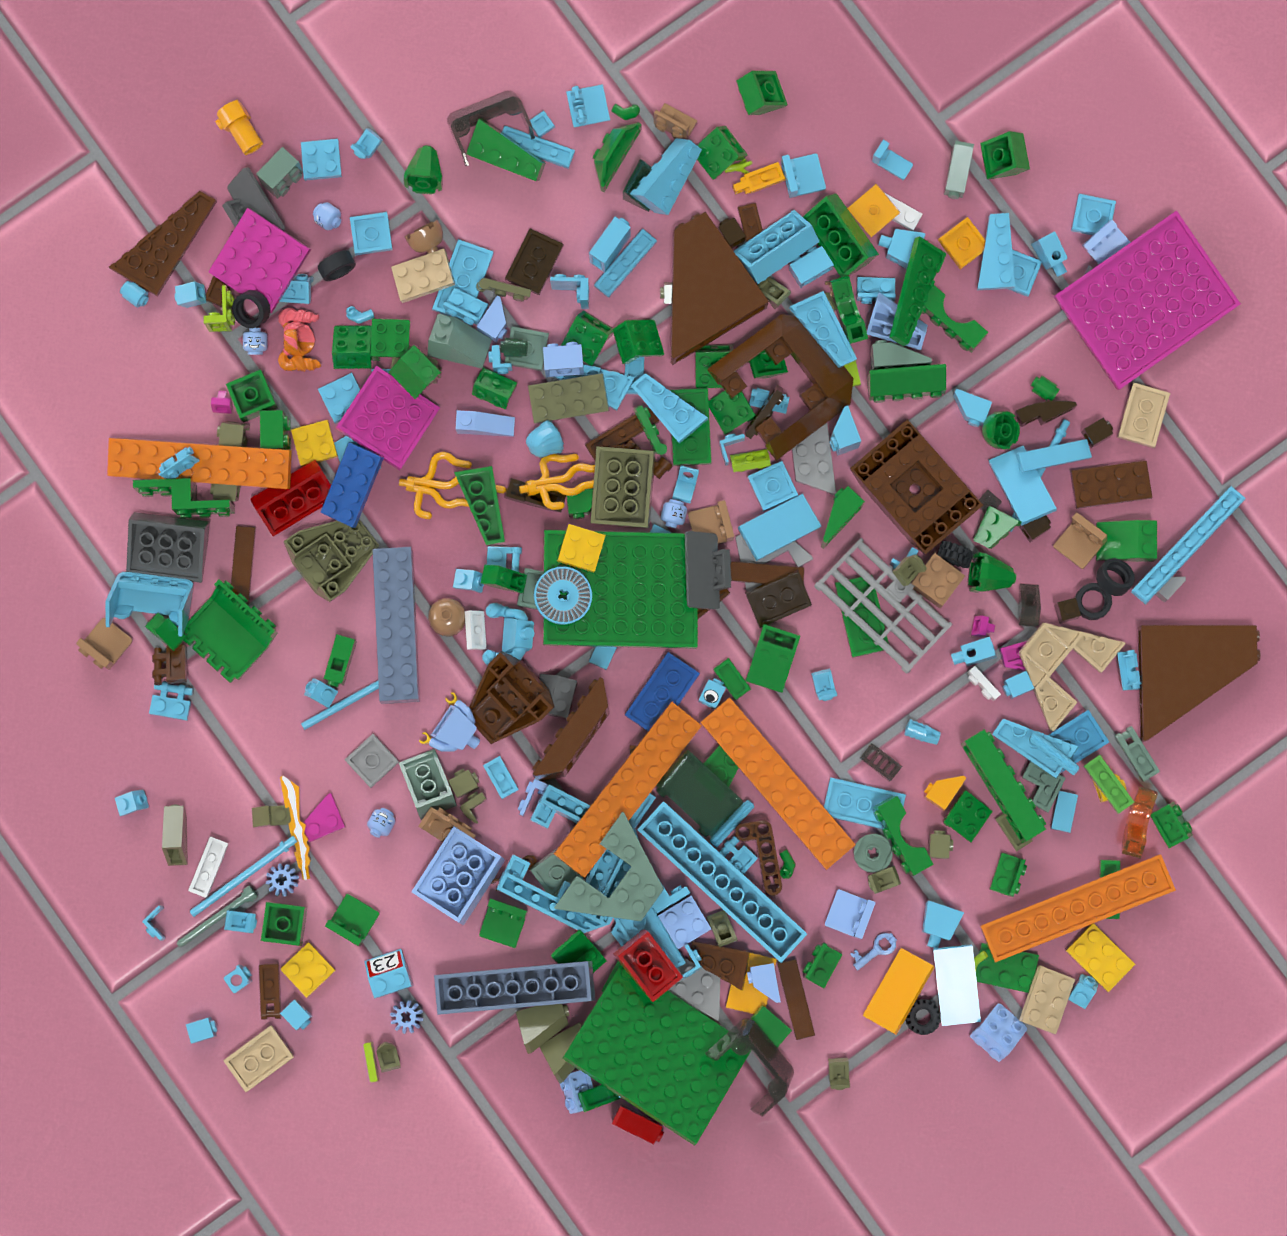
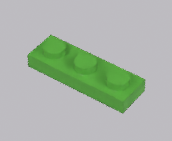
M1098 755L1083 766L1117 814L1134 803L1101 755Z

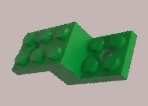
M191 478L133 480V488L139 494H142V497H153V494H161V496L165 497L172 496V510L180 518H192V515L209 518L212 514H218L219 517H230V514H235V506L230 500L197 501V485Z

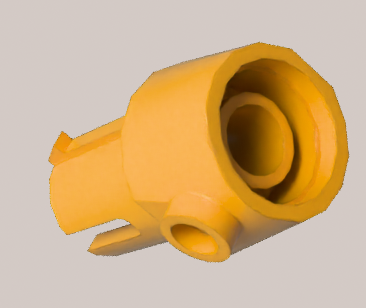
M239 100L232 101L218 110L217 116L219 119L215 121L221 130L224 129L227 132H231L243 154L250 155L263 146L261 139L249 121L251 119L250 115Z

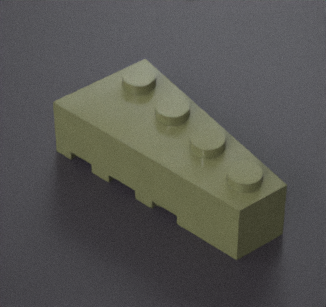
M231 421L222 422L221 426L217 428L219 445L247 447L248 439L245 436V431L250 430V424ZM211 484L210 493L213 494V499L236 502L239 500L241 486Z

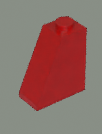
M620 1105L612 1121L613 1125L653 1145L655 1141L660 1142L664 1134L662 1125L623 1105Z

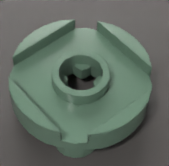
M869 834L860 838L853 851L854 860L857 865L869 873L885 869L890 864L893 856L889 841L879 834ZM876 848L878 857L871 859L868 850Z

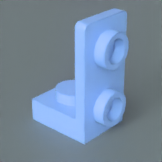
M537 779L529 782L525 791L528 793L526 800L522 799L518 807L520 816L524 817L535 790L538 789V794L542 795L548 784Z

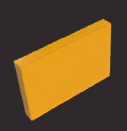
M750 953L747 972H750V967L774 963L775 968L777 959ZM746 972L743 991L731 984L726 1008L755 1014L761 1005L766 1007L768 997L754 988L753 983L749 984Z

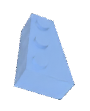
M880 292L878 293L869 321L867 334L897 343L889 338L897 304ZM918 319L910 342L906 346L921 350L928 325Z

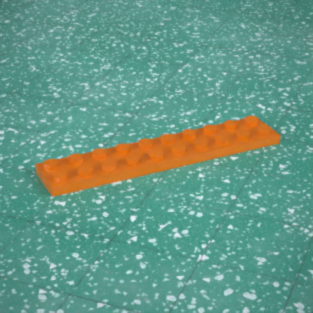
M109 438L107 476L165 479L159 475L161 463L171 457H174L175 461H177L175 454L185 447H191L194 451L192 455L200 461L175 479L191 478L193 482L290 489L292 450Z
M730 697L700 722L825 870L830 868L856 845Z
M671 702L553 854L582 878H585L607 850L600 845V842L620 814L624 812L628 821L702 725L675 703Z
M1159 854L983 924L980 928L994 962H998L1176 891L1162 855Z

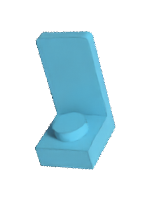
M883 140L874 153L872 162L898 178L905 180L913 167V163L889 150L890 143Z

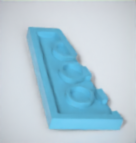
M1009 213L990 214L977 290L1015 288Z
M824 291L789 307L838 368L857 359Z
M584 364V375L555 377L558 380H565L603 373L608 405L616 411L635 380V377L630 375L626 376L618 372H611Z
M646 373L631 385L679 444L708 420V417Z
M1002 719L992 735L1056 779L1064 768L1031 743V736L1034 733L1039 734L1069 759L1072 758L1079 748L1076 745Z

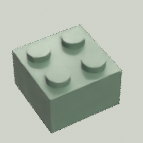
M282 147L256 174L261 185L278 199L280 196L286 195L289 187L302 178L303 170L299 161Z

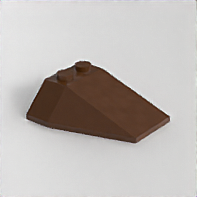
M503 651L488 664L469 706L475 718L474 725L490 744L543 720L555 707L549 689L523 661Z

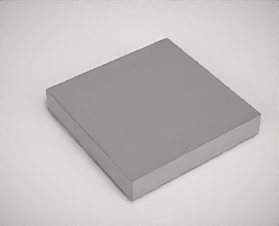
M374 734L345 759L370 788L399 763Z

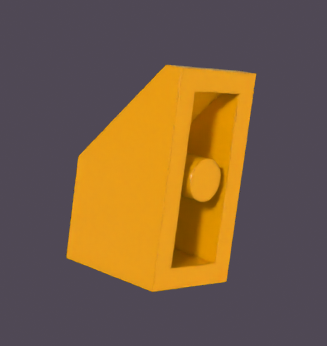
M959 776L937 780L934 784L930 782L924 791L926 793L924 798L944 811L966 780V777Z

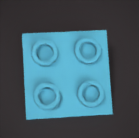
M603 84L579 89V86H574L572 91L566 92L574 128L610 121Z

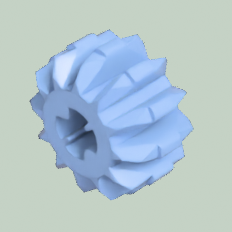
M278 864V871L275 867H271L274 874L267 873L266 875L272 878L266 881L267 885L273 884L269 891L272 892L276 889V896L280 895L281 890L284 897L287 896V889L290 893H294L291 886L298 887L299 885L293 882V880L299 879L298 875L292 876L296 869L293 868L289 871L290 865L288 864L285 865L284 870L282 864ZM281 875H283V877L285 878L287 877V881H284V885H282V883H278V879H281Z
M410 1000L407 1001L406 1007L404 1002L401 1001V1009L398 1006L393 1007L397 1014L390 1013V1016L396 1017V1020H392L391 1024L398 1022L395 1028L396 1031L403 1026V1034H406L407 1027L410 1033H413L412 1025L418 1029L420 1028L416 1021H423V1018L417 1017V1015L422 1014L423 1011H415L419 1006L417 1003L411 1008ZM404 1012L405 1014L411 1013L410 1022L408 1020L406 1022L403 1021L404 1016L402 1014Z

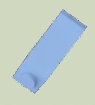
M457 410V434L514 437L515 417Z

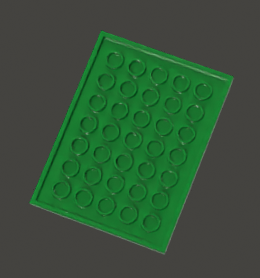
M544 530L543 574L556 567H570L579 571L590 584L592 601L587 613L580 620L571 624H555L543 617V646L698 648V608H689L687 606L685 534L594 531L605 535L595 572L593 573L557 562L566 531ZM560 591V595L558 596V598H563L564 600H567L566 596L568 594L566 592L562 593V591Z
M620 964L562 1059L695 1146L753 1048L668 990L652 1002Z

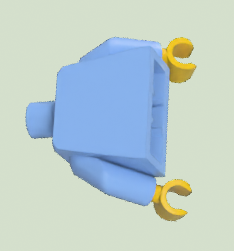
M451 692L450 694L454 697V700L448 701L445 698L450 707L431 735L425 732L422 733L427 736V740L425 742L419 740V742L425 745L429 744V746L441 752H454L457 749L463 750L466 744L475 749L479 745L480 739L473 735L477 730V727L474 725L475 718L473 713L465 703L458 700L455 693Z

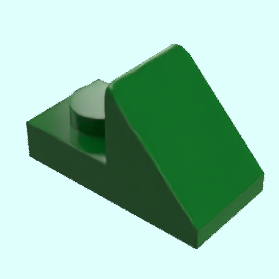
M159 613L145 626L148 631L173 651L187 638L184 633L182 636H178V627L170 619L164 618Z

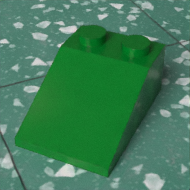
M849 486L845 490L841 488L834 495V504L821 544L823 549L862 509L865 503Z
M1156 520L1096 523V527L1107 535V542L1097 552L1096 561L1116 558L1122 561L1154 562L1157 559Z

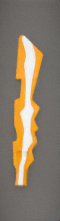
M281 776L280 781L285 808L289 807L291 822L288 824L291 837L294 836L298 841L294 844L296 847L294 854L298 868L302 873V879L307 880L310 879L309 865L311 859L308 855L310 847L307 843L309 839L304 834L306 824L300 821L299 786L285 776Z

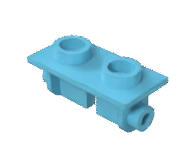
M759 388L753 389L749 402L750 406L761 408L768 398L770 391ZM785 394L782 402L779 405H775L772 411L786 414L790 397H787V394Z
M185 447L175 454L177 461H175L174 457H171L161 463L159 475L165 479H175L187 469L192 468L200 460L192 455L194 451L191 447Z
M1135 650L1118 652L1123 691L1138 690L1142 683L1140 682L1139 671H1136V667H1138L1137 653H1135Z

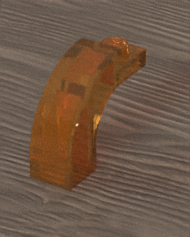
M1138 787L1133 800L1134 803L1130 806L1124 829L1122 854L1141 859L1147 842V827L1158 795L1157 791Z

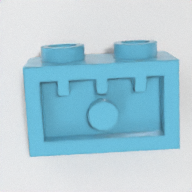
M297 274L279 302L310 304L313 277H308L307 274Z
M857 278V301H861L862 304H871L872 301L876 302L880 292L895 302V278Z
M454 288L443 306L448 315L452 317L457 315L463 318V321L469 325H478L488 304Z

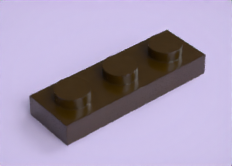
M776 385L756 416H754L745 429V436L752 439L754 435H758L755 428L761 425L764 420L769 419L774 412L772 411L774 406L782 402L784 398L782 387Z

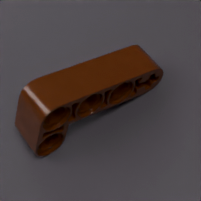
M765 820L740 824L735 830L736 838L741 842L756 840L764 890L770 896L778 895L782 890V882L771 824ZM761 824L768 827V833L765 835H761L758 832V826ZM740 828H747L749 830L747 838L739 836L738 831ZM765 843L770 844L772 847V851L769 854H764L761 851V846ZM766 863L774 864L775 871L773 873L765 871L764 866ZM777 875V878H773L775 885H778V888L775 889V892H772L771 889L768 890L771 881L770 879L766 880V877Z

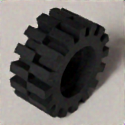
M942 541L937 555L946 562L951 563V565L969 568L974 552L956 543Z
M916 1000L905 1022L914 1033L928 1035L933 1033L939 1027V1023H941L940 1009L934 1002L929 1000ZM921 1009L927 1010L931 1016L930 1021L925 1025H921L916 1021V1013Z

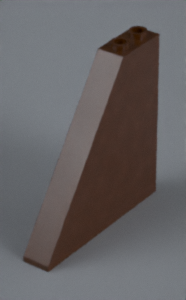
M706 212L701 215L699 213L694 215L690 219L691 221L686 224H679L674 230L670 363L672 365L767 309L769 302Z
M1257 625L1139 626L1138 658L1140 682L1142 683L1139 688L1140 740L1142 742L1148 741L1258 664L1261 653L1260 649H1257V642L1260 641V631L1257 630Z

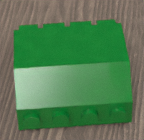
M218 579L214 584L216 589L212 596L188 621L184 631L187 638L184 642L191 646L196 641L197 643L192 649L203 659L210 654L211 656L206 662L217 672L224 667L220 674L231 683L235 678L239 680L263 655L278 632L274 630L276 627L274 623L269 619L265 621L260 617L262 613L255 606L250 608L246 604L248 600L241 593L236 595L232 591L234 587L226 580L222 582Z

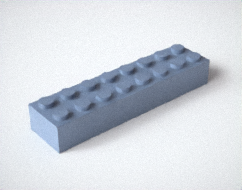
M411 547L373 549L379 701L381 704L420 702L413 550Z
M592 961L434 975L437 1015L595 1000Z

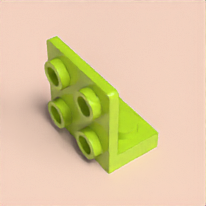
M222 285L223 315L212 312L204 316V324L209 332L232 331V325H235V317L232 314V305L235 299L226 285Z

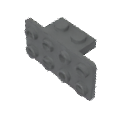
M248 167L243 168L227 186L234 200L227 201L222 206L234 227L237 226L246 209L250 208L284 231V224Z
M688 531L685 533L687 606L689 608L717 610L720 608L719 591L731 588L730 550L722 549L718 551V537L714 533Z

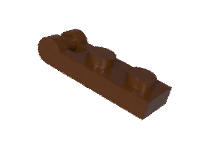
M279 964L259 965L261 1020H267L268 1017L281 1019ZM274 1003V1009L268 1010L267 1004Z

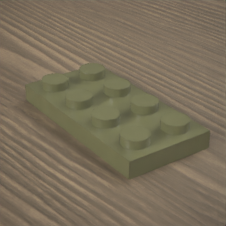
M603 373L528 386L534 423L609 411Z

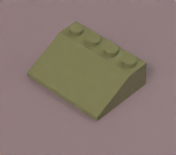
M596 447L591 523L650 528L655 451Z

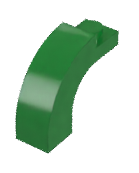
M849 276L831 280L833 301L837 307L836 312L849 343L852 344L868 339L865 322L859 314Z

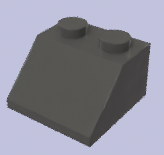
M540 673L539 679L549 689L555 706L547 715L567 719L571 711L577 680Z

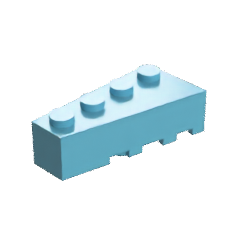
M676 138L662 154V159L652 166V171L647 177L642 178L639 182L640 185L637 189H633L630 195L654 213L669 215L702 149L691 140Z

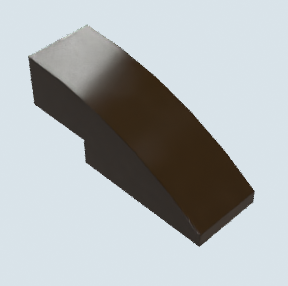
M1072 401L1039 402L1016 410L1014 415L1020 427L1037 419L1040 425H1044L1074 410L1077 404Z
M513 478L509 480L504 498L550 511L562 512V509L551 510L545 507L540 493L528 496L527 493L520 494L519 486L525 485V482ZM556 491L548 492L551 502H565L566 495Z

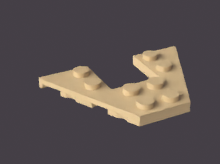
M1048 623L1040 625L1019 651V655L1034 686L1033 690L1050 731L1054 732L1077 703L1075 699L1049 678L1069 652L1073 649L1099 673H1102L1126 644L1125 642Z

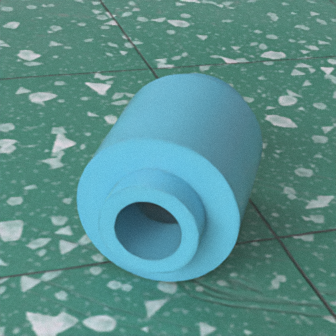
M127 281L120 289L122 297L137 308L145 306L149 300L148 292L134 282Z

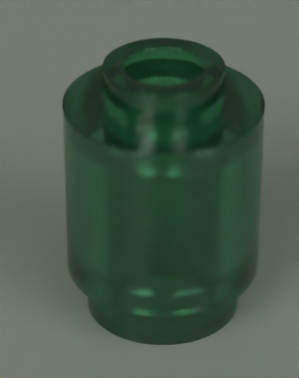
M505 338L504 341H501L500 353H504V357L522 358V356H527L528 341H523V339Z

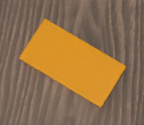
M901 948L863 1016L897 1035L935 966Z

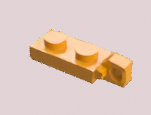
M779 162L745 174L744 177L740 178L739 183L733 185L732 189L735 195L744 191L745 194H752L785 181V176Z

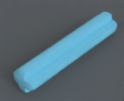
M1034 733L1031 736V743L1069 773L1075 775L1080 768L1077 764L1039 734Z
M746 800L710 839V842L715 847H718L751 812L754 804Z

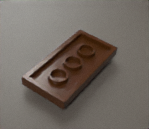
M1147 460L1070 471L1076 509L1153 498Z

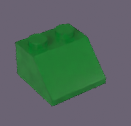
M751 71L736 81L748 115H762L788 106L776 71Z
M1009 131L980 143L987 179L1014 176L1030 170L1023 133Z
M413 345L389 371L414 399L442 374L416 345Z

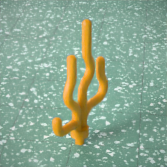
M439 452L431 458L428 473L424 477L408 476L407 479L400 478L399 486L406 487V491L416 492L414 512L418 517L422 519L432 518L430 512L421 509L423 494L431 495L440 507L446 509H453L458 506L469 507L466 499L457 498L452 501H446L439 492L433 489H451L457 486L459 482L456 477L449 482L432 479L436 473L437 463L441 459H445L452 465L462 468H471L472 463L470 461L457 459L447 452ZM495 485L497 493L506 492V487Z
M550 454L542 457L539 462L542 473L541 478L526 481L525 485L519 486L520 494L527 493L528 496L540 493L545 507L551 510L563 509L565 506L564 502H551L548 492L556 491L563 495L574 496L586 489L593 488L594 480L580 483L575 488H566L559 484L569 481L579 471L594 473L595 465L576 464L566 474L549 478L548 462L568 463L577 461L579 456L578 454Z

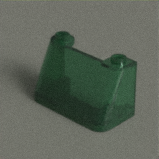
M686 750L657 783V789L655 790L661 797L667 796L691 817L700 827L698 831L706 838L708 835L712 838L744 803L738 795L689 750Z

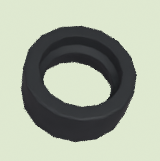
M344 250L336 252L321 261L318 265V270L324 281H333L352 271L356 263L350 252Z
M248 290L240 294L233 301L232 312L236 321L246 328H255L265 323L271 312L267 298L256 290ZM249 299L257 305L259 309L258 319H252L246 314L243 306L244 300Z
M1112 558L1106 560L1100 566L1096 573V580L1102 590L1109 595L1122 596L1133 586L1135 574L1127 563L1120 559ZM1107 570L1117 573L1122 578L1124 584L1113 581L1109 577Z
M1098 583L1084 585L1075 596L1081 616L1088 620H1098L1104 617L1112 606V596L1103 591ZM1090 590L1100 592L1104 598L1103 608L1096 613L1087 611L1082 604L1083 595Z

